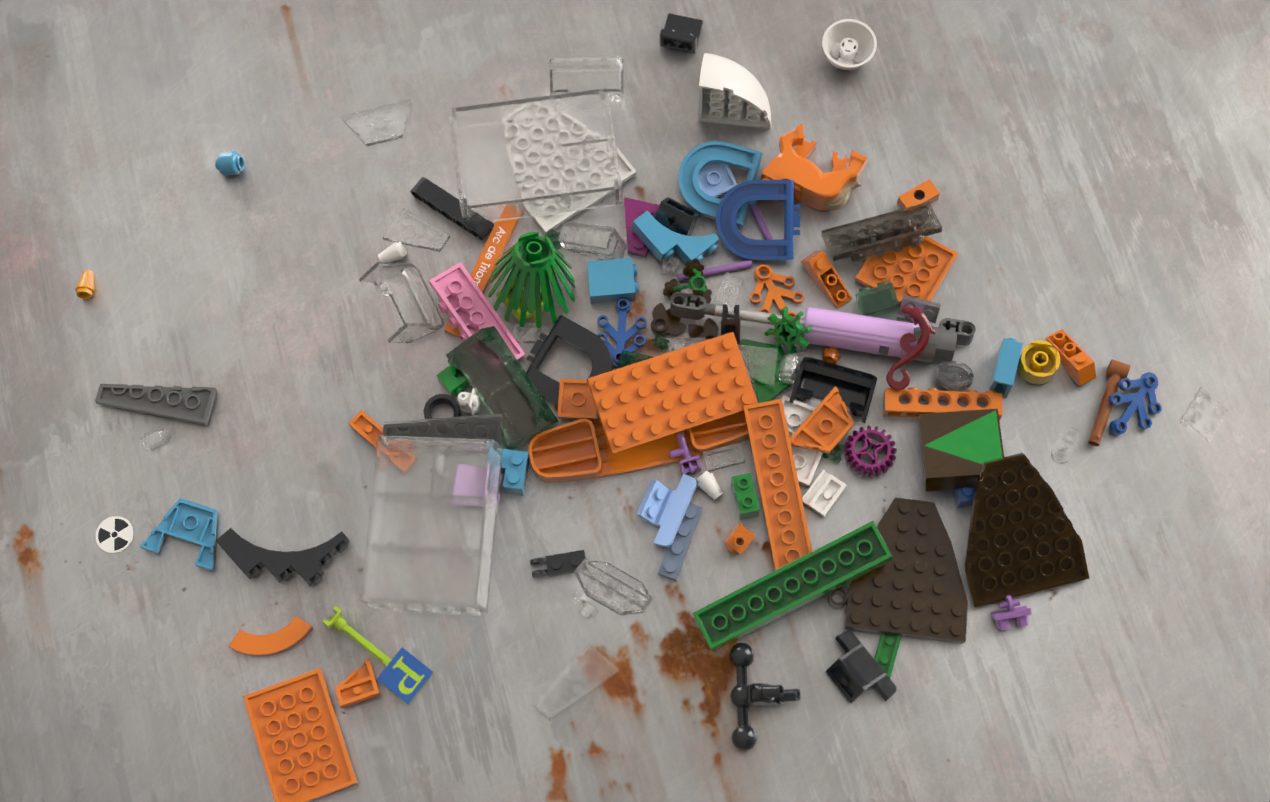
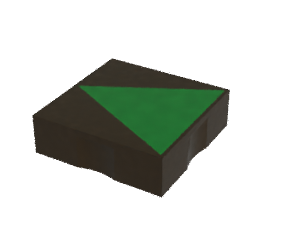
M998 409L919 414V434L921 451L923 453L926 492L955 490L965 487L977 488L983 462L1004 457Z

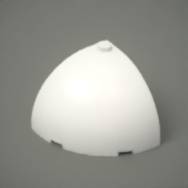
M704 54L699 81L698 121L771 129V108L767 95L759 81L747 69L734 61L713 54Z

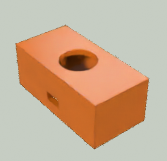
M928 179L898 196L897 204L908 217L938 200L940 192L932 181ZM922 191L925 197L922 200L915 199L914 195Z

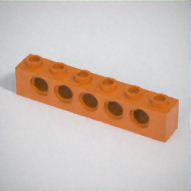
M889 387L888 389L885 388L883 394V417L919 418V414L983 409H998L999 421L1003 416L1002 393H997L993 390L986 392H977V390L960 392L952 389L939 391L937 388L919 390L916 387L894 390ZM899 399H906L908 404H901ZM923 399V400H925L928 404H927V405H921V404L918 402V400ZM943 400L947 405L941 406L938 401ZM957 402H965L966 407L959 406ZM977 402H983L986 407H979Z

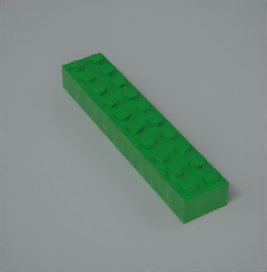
M871 521L693 612V615L710 649L714 652L892 561V555L874 521Z

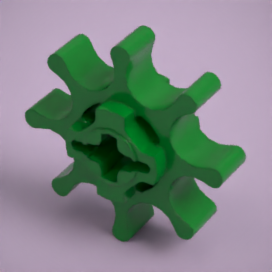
M785 306L780 310L782 319L778 318L774 313L767 318L768 321L774 324V329H768L765 332V336L773 335L777 338V344L773 347L774 350L779 349L784 344L789 349V355H793L797 351L795 343L799 344L803 349L810 344L809 341L803 338L802 333H809L812 330V326L804 327L800 324V317L804 315L802 311L793 318L788 313V307Z

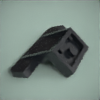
M847 630L839 634L835 640L844 649L846 654L838 658L825 672L850 703L856 701L872 686L886 702L895 694L897 690L896 685L852 631Z

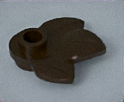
M659 303L653 309L651 330L654 334L659 336L666 333L678 335L686 329L687 326L680 322L681 317L673 316L670 309L666 310L662 303ZM658 325H663L664 328H663V329H658L657 326H658Z
M711 318L705 321L704 326L689 324L688 334L691 339L685 344L690 346L717 337L719 331L717 324Z

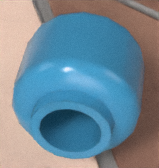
M236 151L221 152L218 155V159L215 160V167L223 176L238 175L244 169V159Z

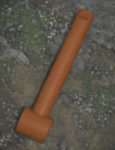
M1113 359L1109 363L1106 371V376H1109V380L1088 443L1093 446L1100 445L1113 406L1109 403L1108 398L1110 395L1117 393L1118 383L1120 380L1127 378L1130 365Z

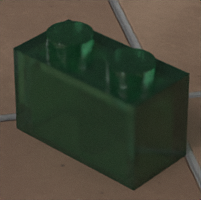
M888 280L877 283L878 287L870 289V286L859 289V293L855 294L862 315H871L900 305L892 282L888 283Z

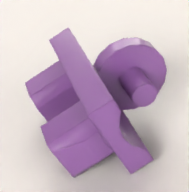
M1009 595L1005 596V602L999 603L1000 609H1007L992 611L991 618L995 620L999 630L1009 629V618L1014 617L1017 627L1028 626V615H1032L1031 608H1027V606L1014 608V606H1020V601H1013Z

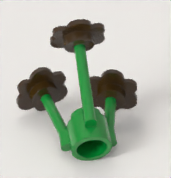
M698 259L685 263L686 267L683 269V274L689 277L688 284L678 285L676 279H672L664 284L663 294L669 300L674 293L690 288L693 290L694 295L703 296L708 304L711 302L710 296L712 291L707 289L706 280L702 277L704 265L700 264Z

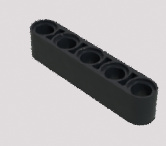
M421 177L410 191L415 198L476 238L478 237L479 240H484L494 227L492 221L425 177Z

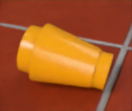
M90 270L82 272L75 289L76 295L81 299H90L94 295V273Z

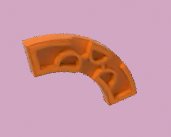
M295 616L287 626L271 634L253 635L239 630L228 647L251 656L275 655L293 645H297L309 634L313 627Z

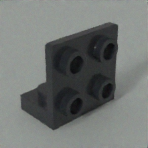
M669 13L665 27L660 32V46L695 53L703 20Z

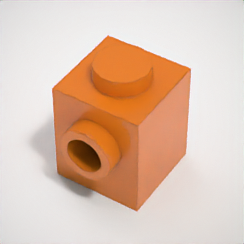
M738 522L724 540L727 544L726 548L733 554L738 552L742 555L756 535ZM741 538V541L736 542V539Z

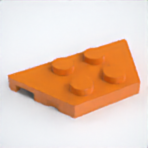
M836 386L790 437L791 445L830 454L854 426V421L848 413L845 402L842 401Z

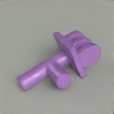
M684 433L677 434L680 448L669 451L671 459L683 455L684 460L679 461L682 475L689 472L693 474L696 470L702 471L699 456L691 457Z

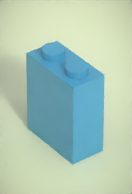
M632 258L587 262L591 304L615 302L620 298L636 300L635 293H639L638 281L634 282V276L637 275V265L633 264Z
M1014 338L1003 339L997 352L988 391L993 390L997 393H1002V397L1007 398L1014 383L1023 343L1018 342Z

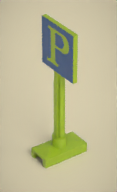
M334 606L333 611L336 615L329 617L331 619L330 622L324 618L322 621L323 625L330 631L334 627L338 631H343L382 662L386 668L378 676L377 680L409 704L433 674V671L403 647L393 659H390L347 625L348 622L342 618V610Z

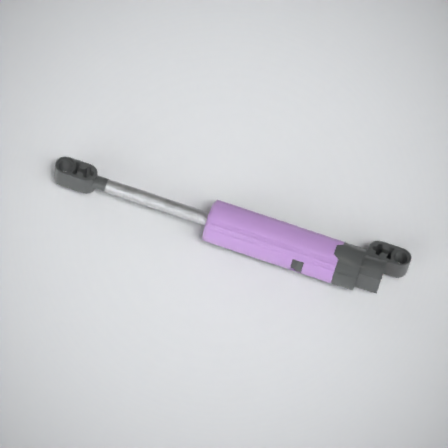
M677 292L670 298V312L673 316L700 320L705 315L722 317L723 306L708 304L703 296ZM728 307L727 318L734 319L733 307ZM813 307L806 309L804 319L800 318L802 326H812V330L809 333H802L803 338L809 341L810 344L903 358L908 354V352L900 347L901 337L906 333L914 334L917 340L911 341L910 344L915 346L919 342L921 335L919 324L914 325V323ZM740 309L739 319L743 321L774 325L767 319L771 313ZM775 314L778 318L782 319V315ZM942 319L939 327L932 326L936 334L930 333L925 349L913 360L933 363V360L936 359L952 362L956 345L967 346L972 343L976 331L975 325L964 320Z

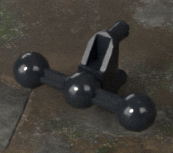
M746 643L734 645L729 653L730 662L736 667L737 685L731 690L730 698L738 711V727L732 732L731 739L734 746L742 751L752 749L757 742L756 731L750 726V707L752 705L780 706L784 702L800 701L801 699L799 689L784 690L782 685L765 683L749 685L748 666L753 663L755 654L751 646Z

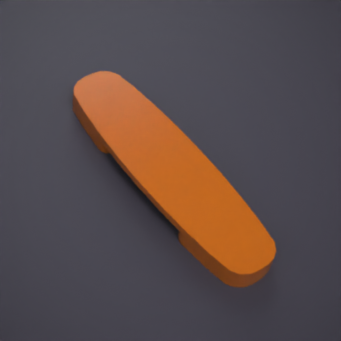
M744 411L611 454L600 418H597V420L585 418L537 434L529 444V458L532 470L539 480L546 483L571 482L621 475L684 460L683 455L671 459L669 451L680 448L676 436L679 433H684L691 457L702 456L748 440L749 435Z

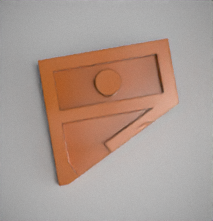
M369 658L364 661V664L357 671L354 670L345 681H342L335 687L341 709L380 696Z

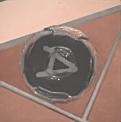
M944 361L935 370L937 383L946 389L955 391L965 390L973 383L974 373L964 363L960 365L956 364V361Z

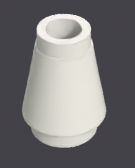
M400 241L393 243L378 254L381 263L385 264L404 259L407 252Z
M708 470L696 479L697 486L713 498V500L723 494L713 473L710 474Z

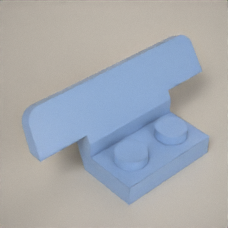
M683 474L676 490L668 489L657 480L650 481L636 515L650 525L660 527L653 542L654 544L662 547H670L697 487L695 478Z

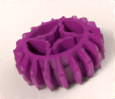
M868 425L866 431L861 426L859 432L854 430L853 436H848L847 440L849 442H845L844 445L847 448L844 450V454L848 455L845 461L851 462L849 468L856 467L855 473L857 474L859 471H862L863 477H865L866 473H869L870 478H872L874 472L878 477L881 476V471L886 473L888 471L887 467L891 468L893 466L892 461L896 460L894 454L897 452V449L893 447L895 446V441H889L892 436L891 434L885 436V429L878 432V426L871 430V426ZM871 439L877 440L880 443H874ZM862 440L863 448L855 453V445ZM867 448L873 450V454L867 453ZM885 450L886 457L878 463L877 455ZM861 460H867L870 464H866Z

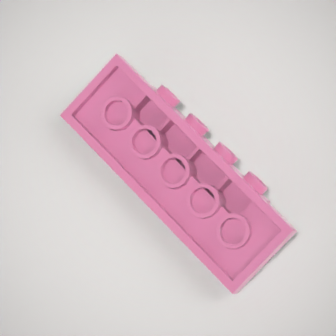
M461 262L429 280V285L439 297L438 307L440 311L448 314L450 317L449 323L452 328H457L461 333L459 335L461 341L464 344L468 343L471 347L470 353L475 360L479 359L480 362H484L492 375L497 374L525 356L522 348Z

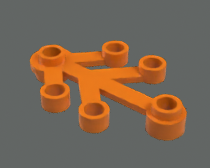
M760 265L755 269L754 277L757 283L754 292L750 295V302L754 305L759 304L764 284L768 289L763 307L759 312L770 313L773 300L779 310L783 309L786 304L782 297L792 299L795 304L803 302L804 295L802 292H793L776 287L773 281L783 283L785 288L791 289L795 284V279L792 276L773 273L772 269L767 265ZM766 273L767 276L762 277L760 274ZM791 280L792 284H787L786 281ZM757 296L759 299L753 300L752 297ZM795 296H800L801 299L796 300ZM788 310V313L791 317H795L797 315L796 313L790 312Z

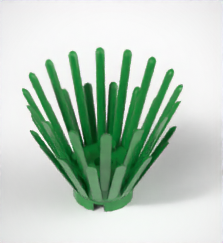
M528 232L518 238V243H515L495 262L494 265H497L504 259L491 274L489 284L493 283L502 272L490 290L488 297H492L511 270L495 302L494 310L497 311L501 302L506 300L516 278L505 313V321H509L512 309L518 310L523 291L519 326H525L527 305L528 312L530 314L534 313L535 301L536 327L541 328V286L544 311L548 312L550 310L552 322L555 324L557 316L549 280L558 304L562 305L565 314H568L569 309L555 272L571 300L575 302V297L563 276L564 274L571 286L575 288V279L566 266L570 269L572 267L563 258L564 256L553 247L552 241L546 235L545 238L539 236L538 232Z

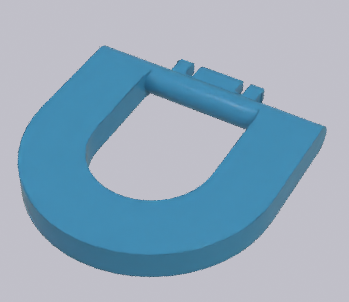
M711 141L698 145L685 156L679 169L678 188L682 199L690 209L700 213L701 216L716 220L717 209L722 199L709 196L700 188L698 174L701 169L711 163H722L747 170L746 181L760 180L761 176H757L763 153L722 141ZM757 200L748 201L742 205L737 214V226L743 227L749 204L755 206Z

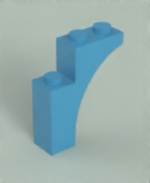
M648 211L634 220L631 229L659 261L664 258L669 259L676 252L684 263L687 261L691 262L693 259H698L701 262L706 253L711 254L718 248L719 238L715 233L699 237L682 235L664 227Z

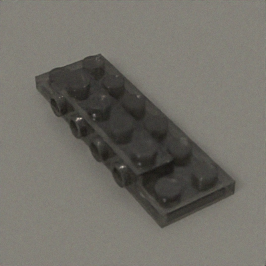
M926 202L821 231V235L833 261L850 257L851 261L863 262L867 257H881L889 251L900 252L904 247L908 246L918 247L924 242L925 236L942 232V225L930 203Z

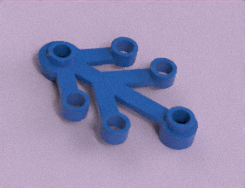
M620 298L616 302V311L619 313L618 332L609 323L607 316L601 315L597 319L598 326L603 328L617 342V348L615 349L608 342L606 334L599 333L597 335L605 338L604 343L609 349L613 366L616 368L627 366L629 356L646 344L645 337L637 335L634 338V343L624 350L625 342L647 326L646 319L638 317L635 324L625 332L626 314L631 310V303L626 298ZM621 303L627 304L625 307L620 306ZM604 319L607 322L605 324H601L600 320ZM643 321L644 325L639 326L637 323ZM642 339L643 343L639 344L636 341ZM622 356L623 359L619 361L616 359V357Z
M1147 372L1142 374L1140 379L1130 380L1124 378L1120 380L1118 386L1123 391L1131 387H1140L1137 393L1120 395L1119 393H1114L1109 396L1108 401L1113 406L1130 402L1120 419L1113 420L1110 423L1109 429L1114 435L1125 433L1127 422L1136 408L1139 416L1138 426L1143 430L1150 428L1152 421L1146 414L1144 396L1147 393L1149 413L1152 415L1160 413L1162 406L1157 402L1155 389L1158 387L1157 376ZM1124 381L1127 383V388L1123 385ZM1114 396L1117 398V403L1113 400ZM1144 420L1147 422V426H1144Z

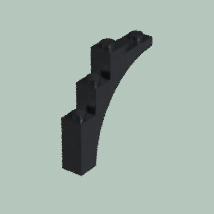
M232 528L215 540L249 579L259 575L265 566L279 583L282 580L286 581L295 570L309 586L312 584L316 585L322 580L325 573L320 567L328 565L333 560V556L338 552H343L350 542L341 531L329 541L316 547L301 551L281 552L253 545L241 538Z

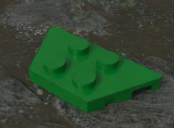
M741 339V346L758 403L775 399L783 390H786L793 384L783 347L781 346L779 349L774 350L773 347L775 345Z

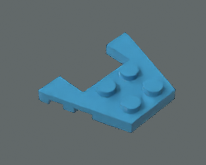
M179 498L163 517L164 520L158 527L152 530L151 535L146 541L141 543L140 547L158 554L166 535L202 546L195 565L213 572L218 511Z

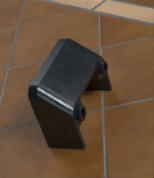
M804 357L798 369L789 402L793 403L795 397L800 401H807L812 396L825 399L836 386L842 401L845 402V405L849 406L852 414L858 417L863 416L862 423H865L877 377L830 362Z

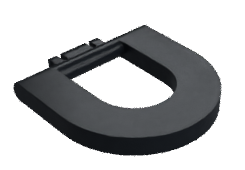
M560 315L548 336L541 332L539 337L544 341L542 342L537 339L530 353L535 355V357L527 356L526 359L532 363L519 384L558 405L560 383L538 371L557 338L582 350L590 357L592 371L588 378L612 371V357L608 347L599 336Z

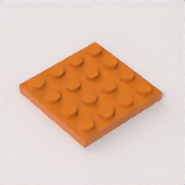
M891 218L855 277V281L900 305L903 294L931 301L958 253Z

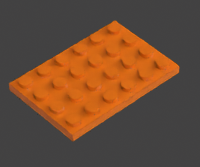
M321 668L243 696L275 802H310L358 784Z

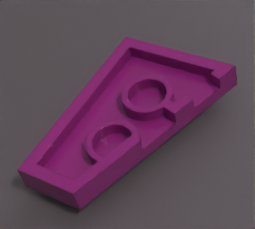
M624 197L628 254L646 258L649 248L635 234L631 226L633 221L646 211L655 218L659 205Z

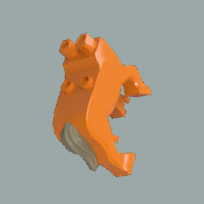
M803 124L798 125L791 132L782 135L779 139L780 154L773 158L766 166L760 180H794V201L801 202L820 211L838 210L845 206L850 193L855 188L861 186L857 178L867 164V157L852 150L849 159L844 157L841 160L837 157L838 153L833 151L831 161L833 170L832 172L823 173L815 164L807 160L808 156L816 149L817 142L812 140L809 143L804 140L806 137L803 134Z

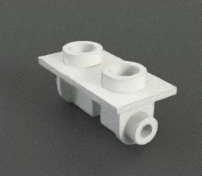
M472 389V393H459L458 401L461 410L464 413H470L472 416L479 413L480 402H478L479 396L476 395L475 389Z

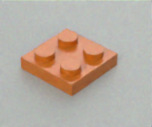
M560 378L558 418L597 420V410L587 380Z

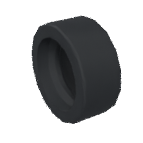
M437 394L429 398L423 410L424 418L432 419L431 412L434 406L447 403L454 410L453 417H461V409L458 402L447 394Z

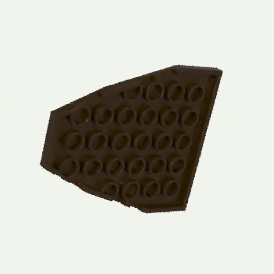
M1023 453L983 462L972 503L964 567L974 608L1003 601L1005 596L1010 595L1014 598L1089 579L1082 539L1076 533L1071 520L1068 519L1063 510L1064 508L1050 485L1042 478L1038 470Z
M895 497L877 525V529L888 547L893 560L851 581L847 589L848 598L846 601L844 628L965 643L968 601L953 546L934 502Z

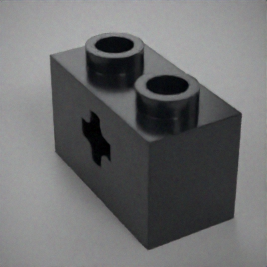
M667 197L661 201L655 219L671 231L689 236L694 230L700 213Z

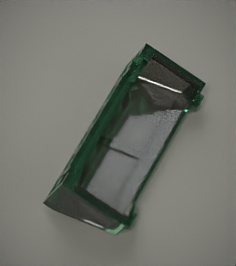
M495 326L480 329L446 354L449 365L453 369L463 372L490 414H502L501 430L504 433L502 435V443L507 449H518L537 434L558 422V419Z

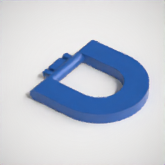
M794 180L745 181L734 186L724 195L717 209L716 226L722 242L731 252L752 260L794 259V235H800V230H794V227H800V212H794V209H800V204H794ZM752 200H784V239H750L744 236L737 226L736 219L739 209L746 202Z

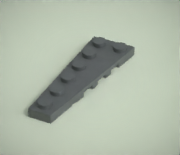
M100 384L95 402L100 405L208 425L218 390L214 387L182 388L181 386L162 387L155 385L150 387L143 385Z
M502 414L384 422L382 443L489 452L490 447L500 448Z

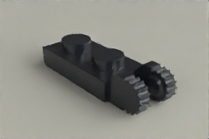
M723 304L721 335L734 332L740 350V305H735L734 319H727L728 305Z
M584 550L530 560V565L532 566L547 565V569L533 571L532 577L534 578L587 571Z

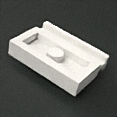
M823 469L802 497V502L822 517H825L847 485Z

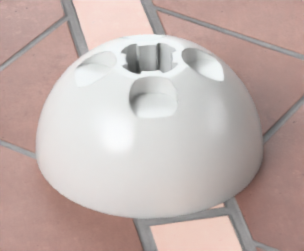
M844 19L833 23L825 31L822 47L827 60L833 66L841 70L852 71L860 69L870 62L876 51L877 40L872 29L865 23L853 19Z

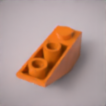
M815 251L801 261L809 276L837 309L852 299V296L824 251Z
M1063 329L1046 337V340L1053 345L1052 347L1059 352L1060 362L1068 375L1079 386L1096 378L1095 362Z

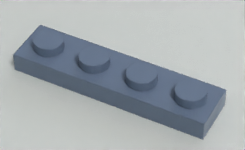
M689 503L674 541L670 547H667L658 572L659 576L677 582L703 507Z

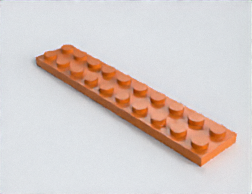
M782 399L743 406L775 570L812 552Z

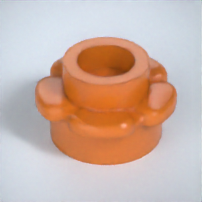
M833 347L823 350L822 359L826 362L836 364L841 358L839 351Z

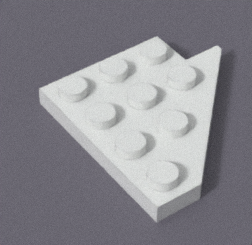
M783 395L782 402L789 437H791L816 408L795 399L793 403H790V398ZM791 445L798 482L809 487L823 452Z

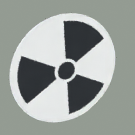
M109 517L98 526L96 542L105 552H121L130 545L133 539V527L123 517Z

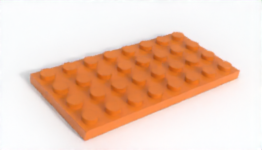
M734 332L586 379L611 454L744 411L743 406L758 403Z

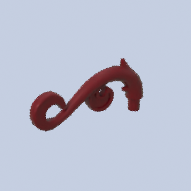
M903 305L901 313L909 315V318L913 319L914 325L919 324L921 335L919 342L915 346L910 344L911 341L917 340L912 333H906L900 339V347L908 352V354L896 362L887 373V383L894 390L905 389L910 383V376L905 369H902L903 379L898 382L893 379V373L916 358L925 349L930 333L936 334L927 316L922 311Z

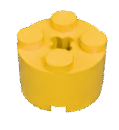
M1036 340L1023 349L1017 366L1022 380L1032 384H1044L1053 378L1060 365V355L1052 347L1051 343Z

